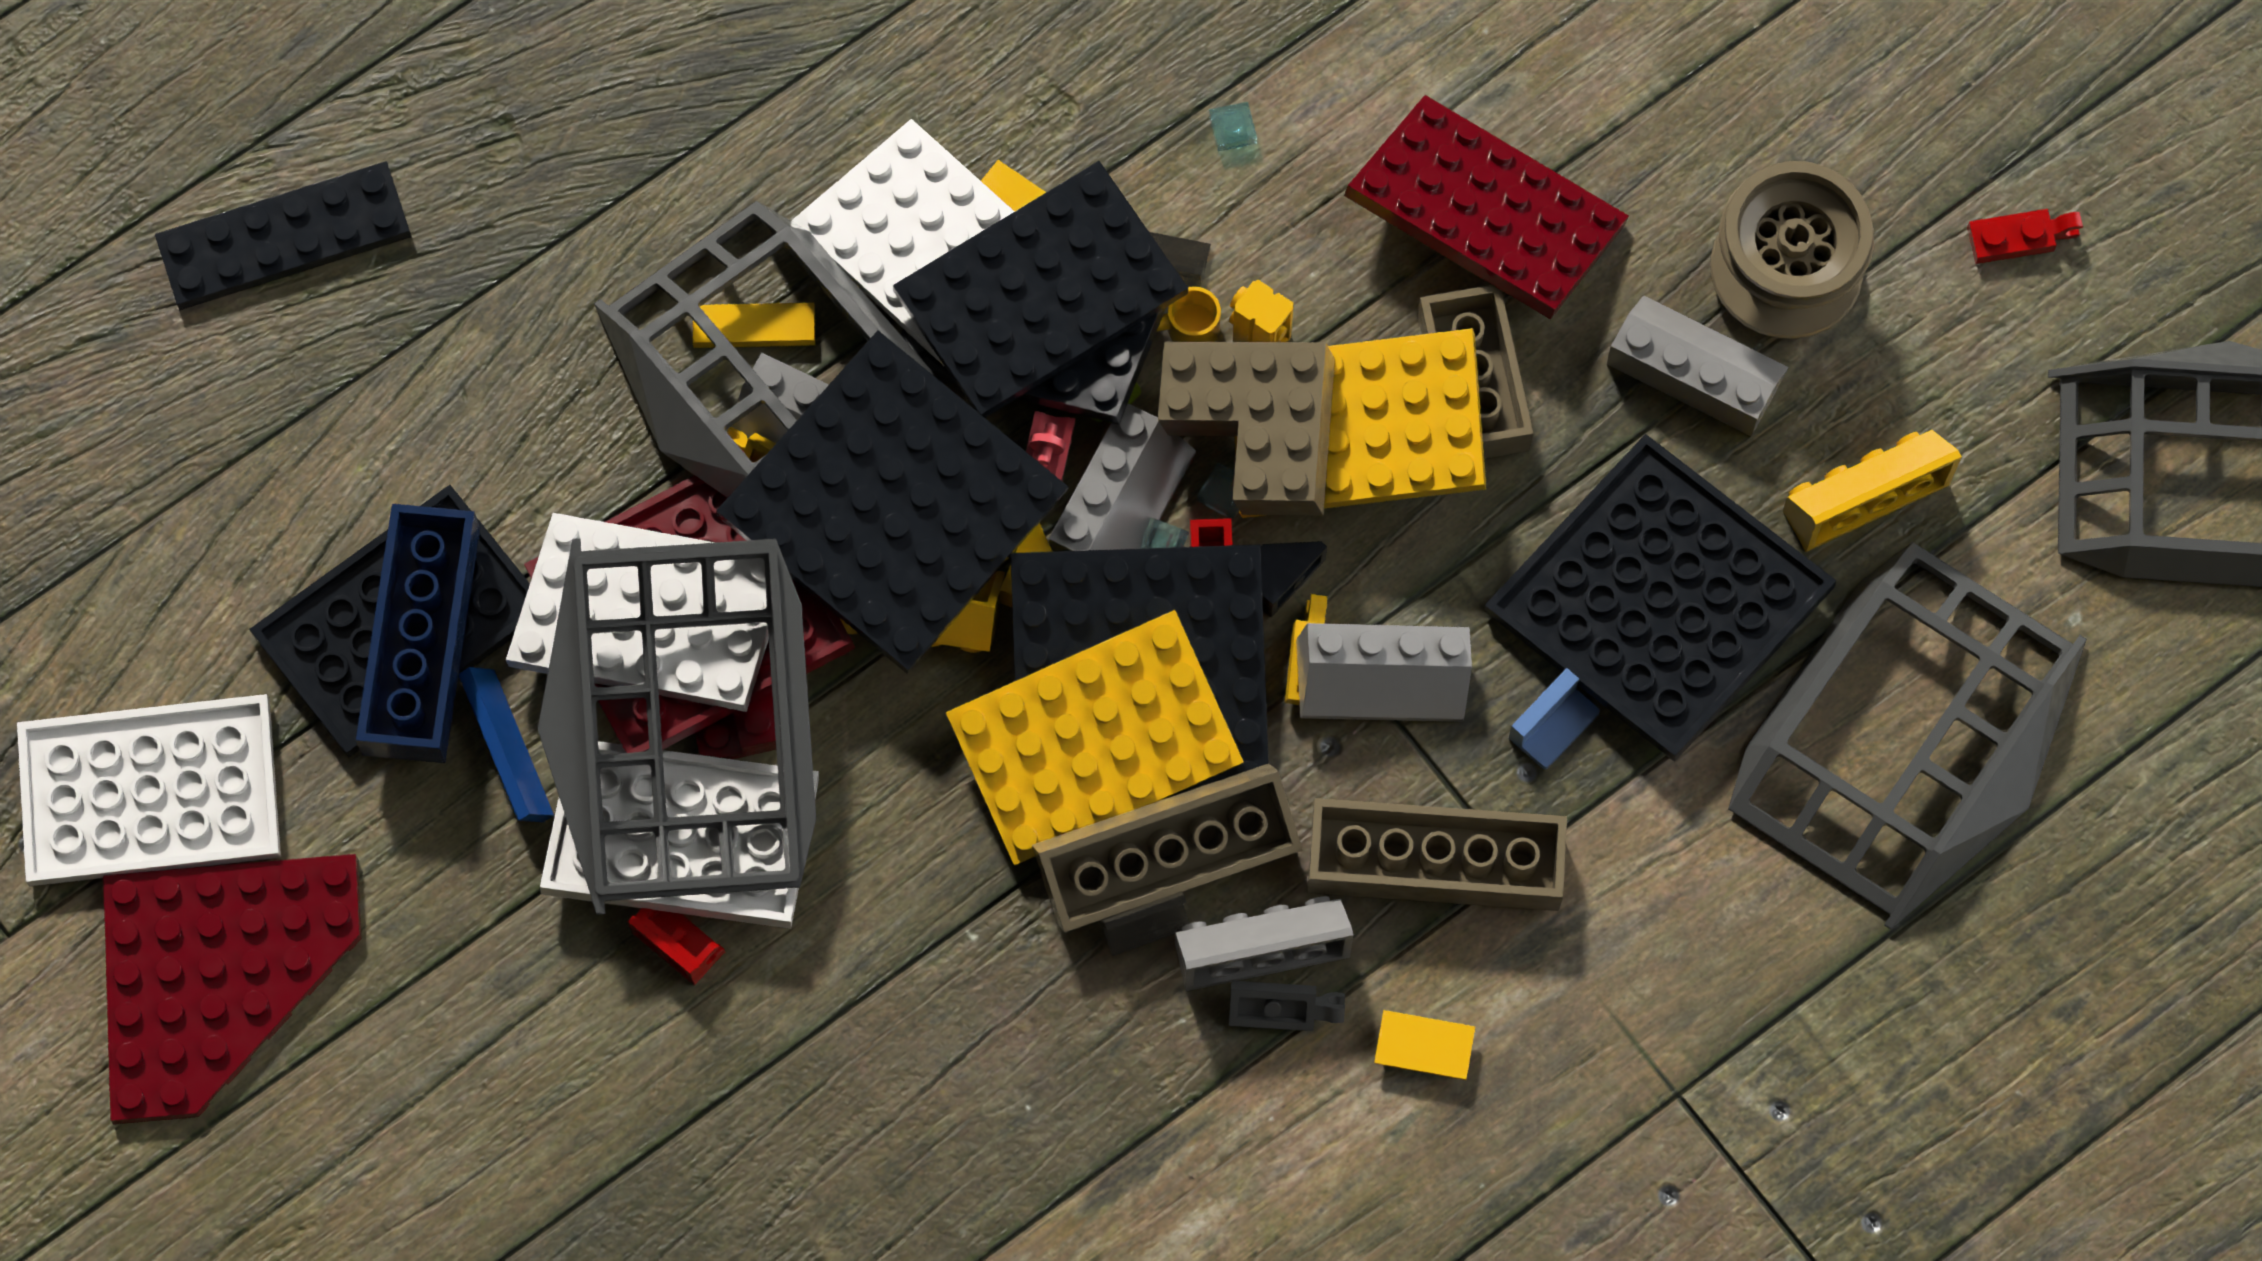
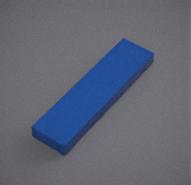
M467 668L459 674V678L517 819L529 822L547 821L554 816V813L495 670Z

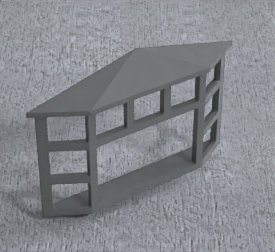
M758 201L749 205L608 306L601 299L594 303L660 451L727 498L764 457L757 462H751L728 435L726 430L761 404H765L787 430L797 420L703 312L700 306L781 248L785 247L867 342L879 330L933 375L926 363L840 265L828 254L810 231ZM756 220H760L774 234L741 259L735 258L721 246ZM709 254L727 268L692 294H687L672 281ZM660 289L678 303L641 330L623 316ZM686 316H690L716 347L681 373H676L651 344V341ZM723 360H727L752 388L753 392L725 413L715 418L688 386Z
M2224 341L2048 370V378H2060L2058 554L2123 578L2262 587V543L2151 536L2143 533L2144 435L2262 442V350L2232 341ZM2080 383L2130 386V418L2078 425V385ZM2144 387L2196 390V422L2145 419ZM2210 391L2261 395V427L2210 423ZM2118 434L2130 435L2129 476L2077 482V443L2080 439ZM2122 491L2129 492V534L2076 540L2078 497Z
M581 538L572 539L538 732L597 915L605 914L604 901L800 888L816 822L802 604L776 539L581 551ZM762 558L765 566L766 608L763 610L718 612L716 609L714 563L723 560ZM699 562L702 572L704 611L701 614L655 616L653 614L651 567L660 564ZM628 566L637 567L640 616L638 618L592 620L589 610L588 570ZM766 623L769 637L780 809L668 817L666 812L655 631L661 629ZM640 631L643 645L644 684L596 687L594 684L592 635ZM644 698L647 705L649 750L646 752L600 754L596 702ZM649 765L652 780L653 818L604 821L600 770L607 767ZM779 823L782 826L785 869L781 871L736 873L734 868L732 827ZM717 828L719 831L722 873L709 876L672 877L668 841L669 831ZM653 832L656 839L658 878L652 880L609 882L607 880L605 836Z
M1912 542L1859 582L1749 741L1728 810L1890 914L1884 926L1891 930L2029 809L2087 639L2079 635L2072 644ZM1912 563H1916L1954 587L1952 593L1936 613L1926 609L1894 587ZM1965 596H1968L2007 622L1988 647L1947 621ZM1888 601L1976 657L1979 662L1884 802L1878 803L1790 746L1787 741L1882 603ZM2017 630L2023 631L2059 654V658L2043 680L2036 679L2000 655ZM1989 669H1995L2032 694L2008 732H2002L1965 707V704ZM1954 721H1960L1994 743L1997 747L1971 785L1961 781L1930 760L1931 754ZM1777 757H1782L1819 782V785L1792 827H1787L1750 801ZM1919 773L1927 775L1961 798V802L1935 838H1932L1894 813V809ZM1831 791L1836 792L1872 816V820L1847 859L1843 862L1803 836L1805 829ZM1883 826L1890 827L1925 850L1924 857L1898 896H1893L1856 871V867Z

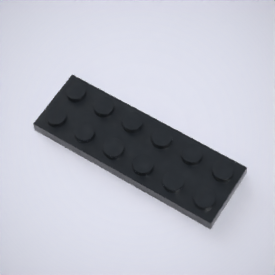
M387 161L155 234L179 311L412 237Z

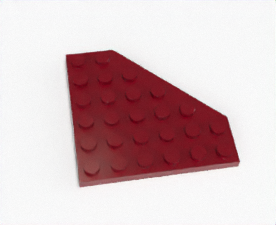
M356 854L103 875L110 1121L113 1125L196 1118L209 1107V1102L225 1084H230L251 1061L250 1057L267 1039L270 1040L292 1016L291 1012L307 995L310 996L333 971L332 967L348 950L351 951L362 939L359 872Z

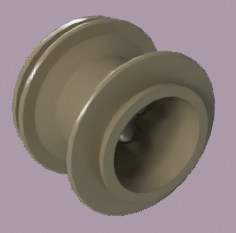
M1787 161L1760 169L1747 178L1734 191L1723 209L1719 234L1714 241L1711 253V277L1714 289L1721 303L1743 325L1764 335L1776 338L1797 339L1813 336L1828 330L1841 321L1853 307L1860 294L1863 276L1871 262L1874 250V228L1869 208L1860 192L1850 181L1838 172L1823 165L1806 161ZM1793 240L1799 242L1797 246L1791 245ZM1821 253L1825 262L1816 260L1814 254ZM1773 257L1777 264L1768 265L1763 258ZM1794 268L1803 271L1804 276H1793L1790 270Z

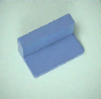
M1567 668L1511 726L1508 738L1543 769H1548L1596 719L1600 712L1597 706L1577 690L1579 678Z

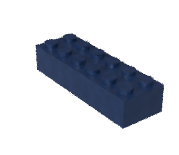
M392 504L356 742L363 756L446 763L480 526L475 511Z

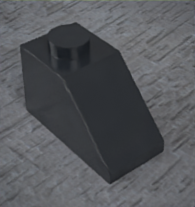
M1322 541L1273 543L1260 546L1263 611L1271 618L1326 560L1327 546Z

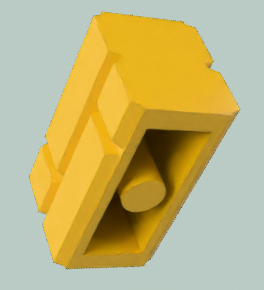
M1260 280L1253 281L1248 288L1242 286L1237 291L1230 303V307L1234 311L1229 318V322L1233 324L1234 342H1288L1291 339L1294 308L1292 301L1280 293L1274 295L1273 289Z

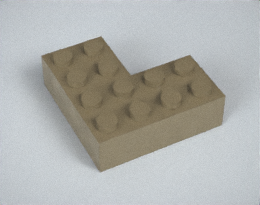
M1493 285L1420 297L1417 316L1421 335L1470 328L1475 333L1484 459L1530 451L1534 433L1502 291Z
M1164 342L1158 421L1167 435L1237 436L1233 501L1242 515L1324 516L1335 358L1327 343Z

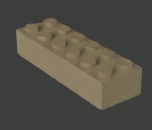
M1269 763L1032 845L1056 922L1064 932L1303 850L1279 772Z
M1315 798L1312 817L1308 893L1559 911L1564 891L1567 816Z

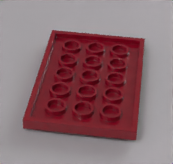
M1427 95L1422 97L1353 178L1344 194L1348 199L1550 320L1624 228L1629 215Z

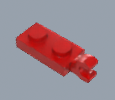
M2048 209L1969 221L1967 226L1975 264L2054 252L2057 246L2056 240L2079 237V229L2083 228L2080 212H2069L2055 219H2050Z

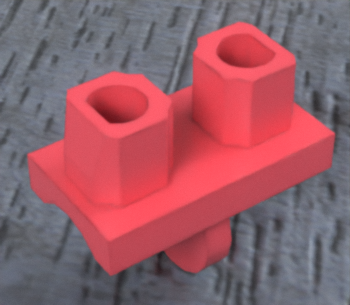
M1035 411L1026 452L1058 479L1063 481L1075 418L1054 417Z

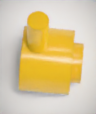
M1188 287V294L1168 306V313L1163 315L1157 332L1168 330L1173 342H1215L1220 332V303L1209 290L1201 287Z

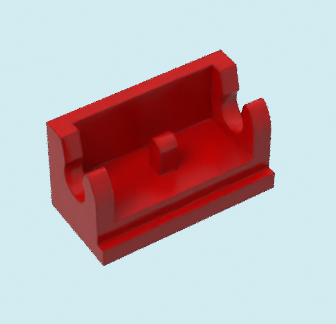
M641 908L635 916L633 915L628 920L632 934L694 986L725 953V949L721 945L713 941L680 913Z

